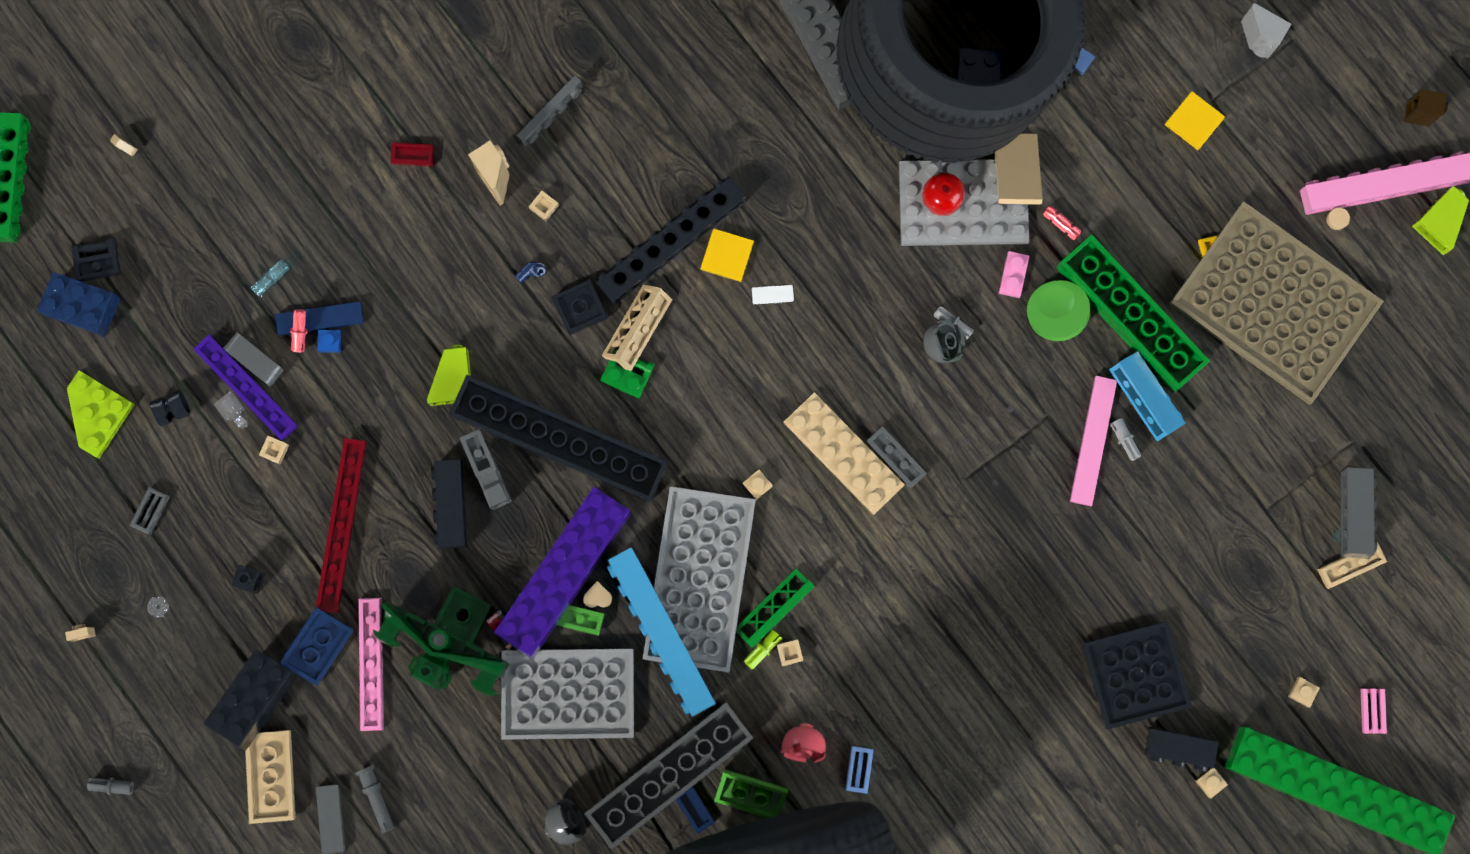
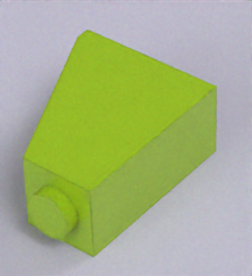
M1452 186L1435 201L1412 227L1442 255H1445L1454 248L1469 200L1465 197V193L1462 190Z
M452 345L450 349L444 350L427 398V403L430 406L453 404L466 375L471 376L469 351L466 347Z

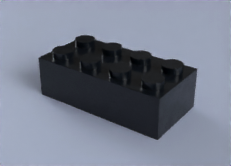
M255 649L203 724L246 751L297 676Z

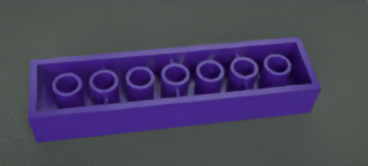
M593 487L495 630V635L533 660L630 517V510Z

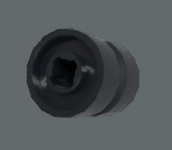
M181 390L169 393L166 399L159 397L150 401L153 416L161 427L173 423L174 418L180 420L191 415L188 402Z

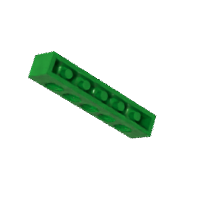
M0 113V242L17 243V236L20 235L19 216H21L23 210L21 195L24 194L25 190L23 174L27 170L25 154L28 153L29 149L27 134L30 133L31 129L29 119L21 113ZM13 133H16L15 138L12 139V140H9L10 136H11ZM14 153L13 158L7 161L8 156ZM12 174L11 179L5 182L6 176ZM9 194V199L3 202L4 197ZM7 215V220L1 223L2 217Z

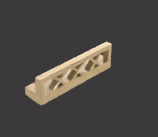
M643 285L602 356L605 359L618 362L625 370L631 371L672 299L661 288ZM647 292L651 293L649 298L643 301ZM640 311L639 315L633 318L635 313ZM630 328L629 332L623 336L625 330ZM620 346L616 354H612L614 349Z

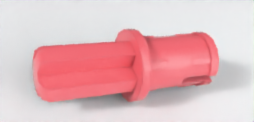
M302 309L294 310L293 328L290 329V333H292L291 351L297 353L305 351V336L308 333V330L305 328L306 311Z

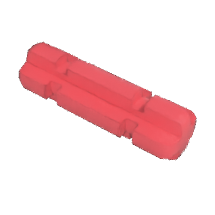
M1049 206L1043 215L1048 220H1053L1052 223L1064 233L1067 232L1068 236L1075 240L1080 235L1081 230L1076 225L1073 226V223L1061 213L1058 214L1053 206Z

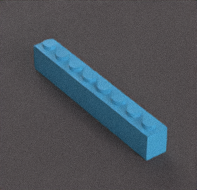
M629 548L609 559L610 565L607 568L613 578L617 577L621 583L617 587L623 598L628 596L631 602L628 607L634 617L638 615L642 622L638 626L644 636L648 635L652 643L649 646L654 656L659 654L662 660L659 665L663 673L671 676L673 682L670 683V686L675 695L680 693L683 702L680 704L686 715L690 713L691 716H694L716 704L633 549Z

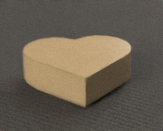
M116 134L110 139L116 147L131 156H134L138 150Z
M597 581L585 593L583 601L590 608L596 606L605 608L612 603V596Z

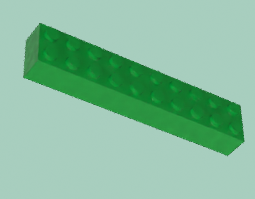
M1239 727L1224 768L1426 854H1442L1455 815L1247 727Z

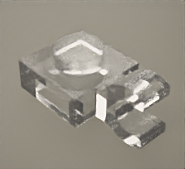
M228 392L213 404L227 422L233 419L235 424L242 430L249 425L241 414L245 408L233 392Z

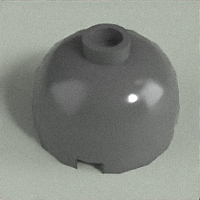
M952 320L936 322L924 334V349L929 358L938 363L956 362L963 355L960 353L961 348L965 347L964 335L957 324L951 323Z
M567 798L553 804L545 815L544 829L546 835L561 845L576 843L584 839L585 836L583 834L587 832L586 823L581 811L577 810L575 812L572 807L574 802Z

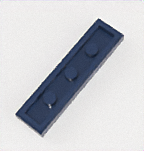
M361 302L305 310V328L308 332L364 324ZM294 311L275 314L279 336L292 334L290 329L293 328Z

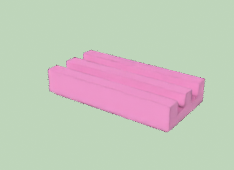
M1361 689L1362 733H1387L1385 689ZM1368 693H1371L1372 729H1369ZM1376 693H1378L1379 729H1378V722H1377V697H1376Z

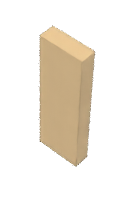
M1377 542L1375 555L1368 559L1343 557L1317 570L1326 588L1330 589L1386 563L1387 560Z

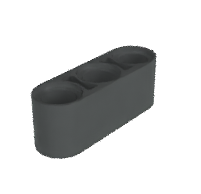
M238 332L235 333L223 348L270 387L285 371Z

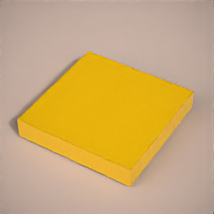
M1191 92L1166 122L1165 126L1196 150H1199L1225 116L1194 92Z
M713 229L701 270L742 282L754 241Z

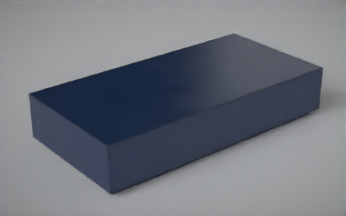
M694 786L675 799L697 834L716 822Z

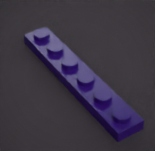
M208 335L193 349L280 440H285L298 427L212 336Z

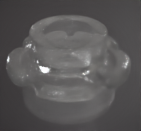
M161 596L150 599L147 605L148 613L156 618L163 617L169 610L167 600Z

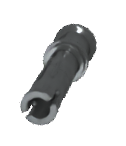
M374 765L355 772V774L359 776L362 783V792L365 795L367 794L381 833H385L394 829L395 826L392 823L379 790L381 783L377 781L373 771Z

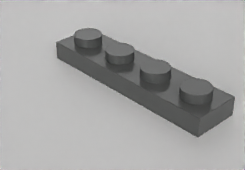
M574 76L516 135L518 141L524 147L528 143L532 144L538 138V133L543 128L546 129L553 122L552 118L557 113L561 114L567 108V103L572 98L576 99L580 95L583 88L581 80Z

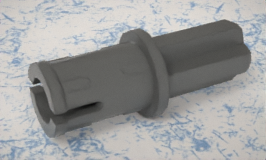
M91 777L88 780L87 788L89 791L107 792L108 795L112 793L132 795L134 782L115 780L114 777H110V779Z

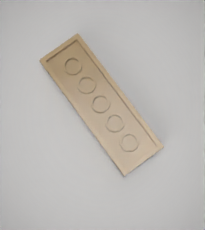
M815 392L783 422L873 515L905 485Z

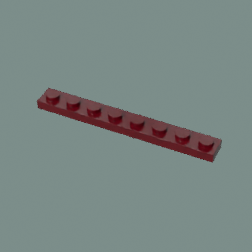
M344 438L316 601V606L325 612L339 613L367 444L366 441Z

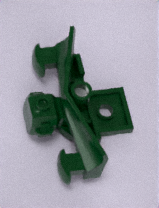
M453 586L434 624H431L388 601L383 602L381 607L385 610V620L379 632L373 630L374 636L386 645L398 647L402 644L397 642L396 639L402 630L426 651V653L413 657L408 666L411 677L437 690H441L442 688H447L453 678L449 663L458 662L481 670L476 681L470 679L474 689L488 696H497L499 694L493 691V688L499 676L503 678L510 664L473 645L493 607L491 604ZM465 609L469 612V617L466 621H459L457 615L459 611Z

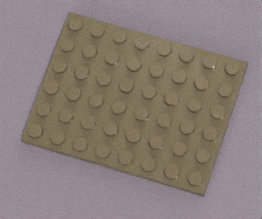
M1243 201L1169 304L1310 405L1319 395L1384 301Z

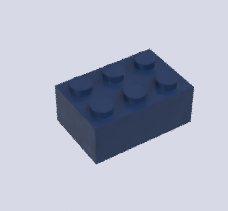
M53 272L37 312L105 338L121 298L106 290Z

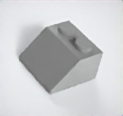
M1255 3L1241 20L1249 49L1253 50L1257 56L1267 59L1280 45L1291 26V23Z

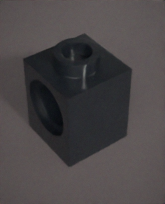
M239 565L231 585L250 593L258 594L265 573Z

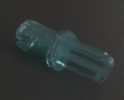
M280 260L267 273L264 272L261 279L250 288L261 297L273 284H277L276 281L289 270V266L283 260Z

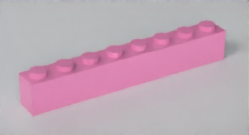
M1456 152L1448 158L1436 156L1430 158V161L1427 162L1415 160L1407 166L1395 164L1389 166L1387 170L1375 168L1369 170L1366 174L1354 172L1348 174L1346 178L1340 179L1339 176H1334L1326 179V182L1319 183V180L1307 182L1306 186L1300 190L1305 214L1309 215L1333 210L1334 208H1344L1470 183V153Z

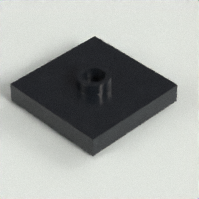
M591 279L551 296L569 336L608 319Z

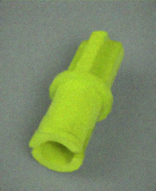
M772 629L745 658V664L749 668L754 669L766 655H770L769 652L782 638Z

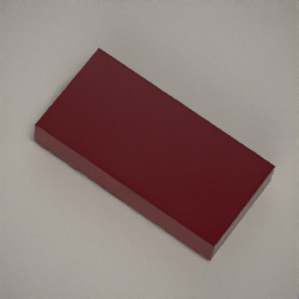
M392 142L390 163L391 165L434 167L435 145Z

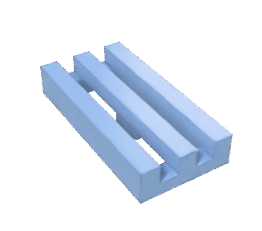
M851 746L846 791L868 793L874 749ZM855 751L859 752L855 786L851 787ZM864 753H868L864 786L859 788Z

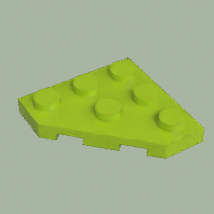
M78 371L67 387L78 446L100 459L135 404L85 373Z

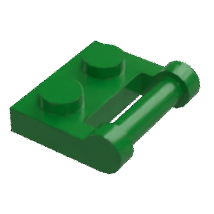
M616 347L612 354H616L619 347ZM638 359L634 366L644 370L643 375L640 376L616 365V361L609 360L600 382L640 399L655 364Z

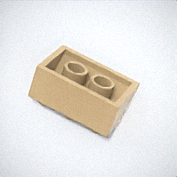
M488 141L468 155L477 173L501 206L504 204L510 176L507 168L510 166L499 145L494 146L491 141Z

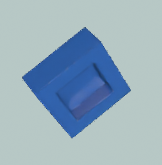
M318 330L317 351L341 353V331Z

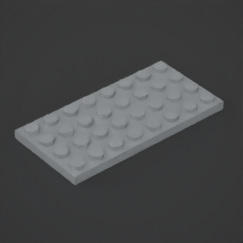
M670 487L654 590L696 668L730 673L756 499ZM646 635L643 659L662 662L659 654L654 656L649 646L652 641Z

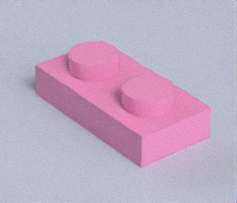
M1008 251L998 294L1016 298L1021 297L1029 260L1028 255Z

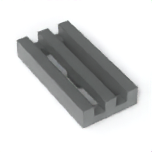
M148 487L129 526L151 535L170 496L152 487ZM152 494H156L141 525H137ZM160 497H162V499H161V501H160V503H159V505H158V507H157V509H156V511H155V513H154V515H153V517H152V519H151V521H150V523H149V525H148V527H147V529H146L145 527H146V525H147V523H148V521H149V519H150V517H151V515H152V513H153V511H154V509H155V507H156V505H157V503H158Z

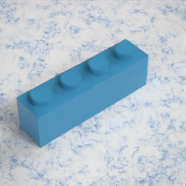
M1138 351L1109 369L1156 441L1161 440L1186 424L1181 413L1177 411L1169 395L1165 393L1158 379L1153 375Z

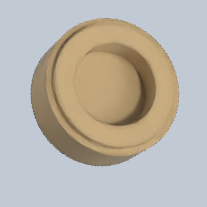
M1334 208L1327 215V224L1334 230H1341L1349 224L1350 215L1343 208Z

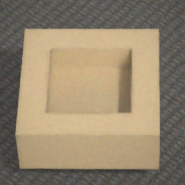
M541 191L530 204L529 209L547 221L557 209L559 203Z
M267 436L259 456L281 464L289 444Z
M760 470L743 482V485L756 500L773 487Z
M86 624L73 626L72 631L65 632L67 641H78L96 636L94 628L86 627Z
M798 640L777 645L782 666L804 661Z
M1298 677L1288 697L1306 707H1311L1320 688Z
M1209 768L1207 772L1195 780L1210 799L1228 785L1215 768Z

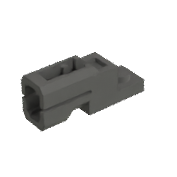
M478 429L460 437V441L476 478L479 480L489 507L495 510L511 503V496L481 430Z

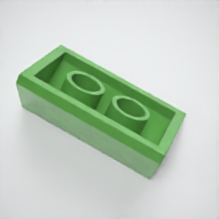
M724 768L714 802L769 818L780 815L788 788Z

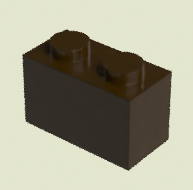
M1421 89L1407 101L1404 122L1429 127L1446 113L1448 108L1447 94Z

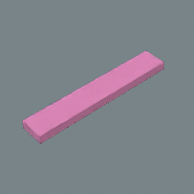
M1095 376L1070 502L1086 506H1092L1117 384L1116 380Z
M382 598L359 599L360 731L384 730L383 643L373 634V630L379 632L382 626Z

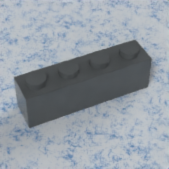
M1347 467L1341 472V557L1368 559L1375 555L1377 551V540H1374V531L1377 529V519L1374 518V510L1377 507V499L1374 497L1377 478L1374 476V469Z

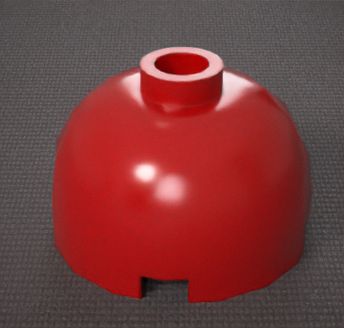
M941 172L931 176L925 183L922 191L924 205H926L931 213L938 216L953 214L962 206L965 198V189L962 181L956 175L948 172Z

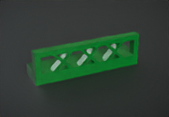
M795 569L736 627V632L753 648L815 586ZM796 575L804 585L799 590H789V581ZM787 584V590H781ZM777 593H787V602L783 606H774V596ZM789 593H795V594L789 599ZM762 608H771V618L768 621H758V612ZM774 608H780V609L774 614ZM756 614V621H749ZM746 623H756V632L750 638L740 630ZM758 623H764V624L758 629Z

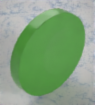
M1057 280L1040 286L1030 297L1027 306V315L1032 329L1041 337L1051 341H1065L1077 336L1084 330L1090 319V303L1086 293L1076 284L1068 281Z

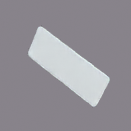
M793 286L752 288L753 304L793 302Z

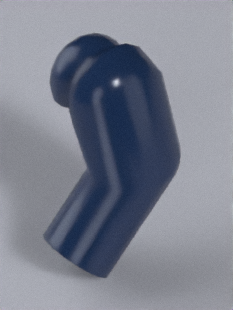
M528 262L514 277L523 283L529 276H544L546 268L542 263Z

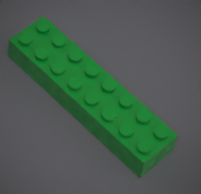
M1092 234L1056 267L1069 282L1076 284L1086 293L1090 305L1134 352H1139L1151 371L1172 393L1179 390L1210 362Z

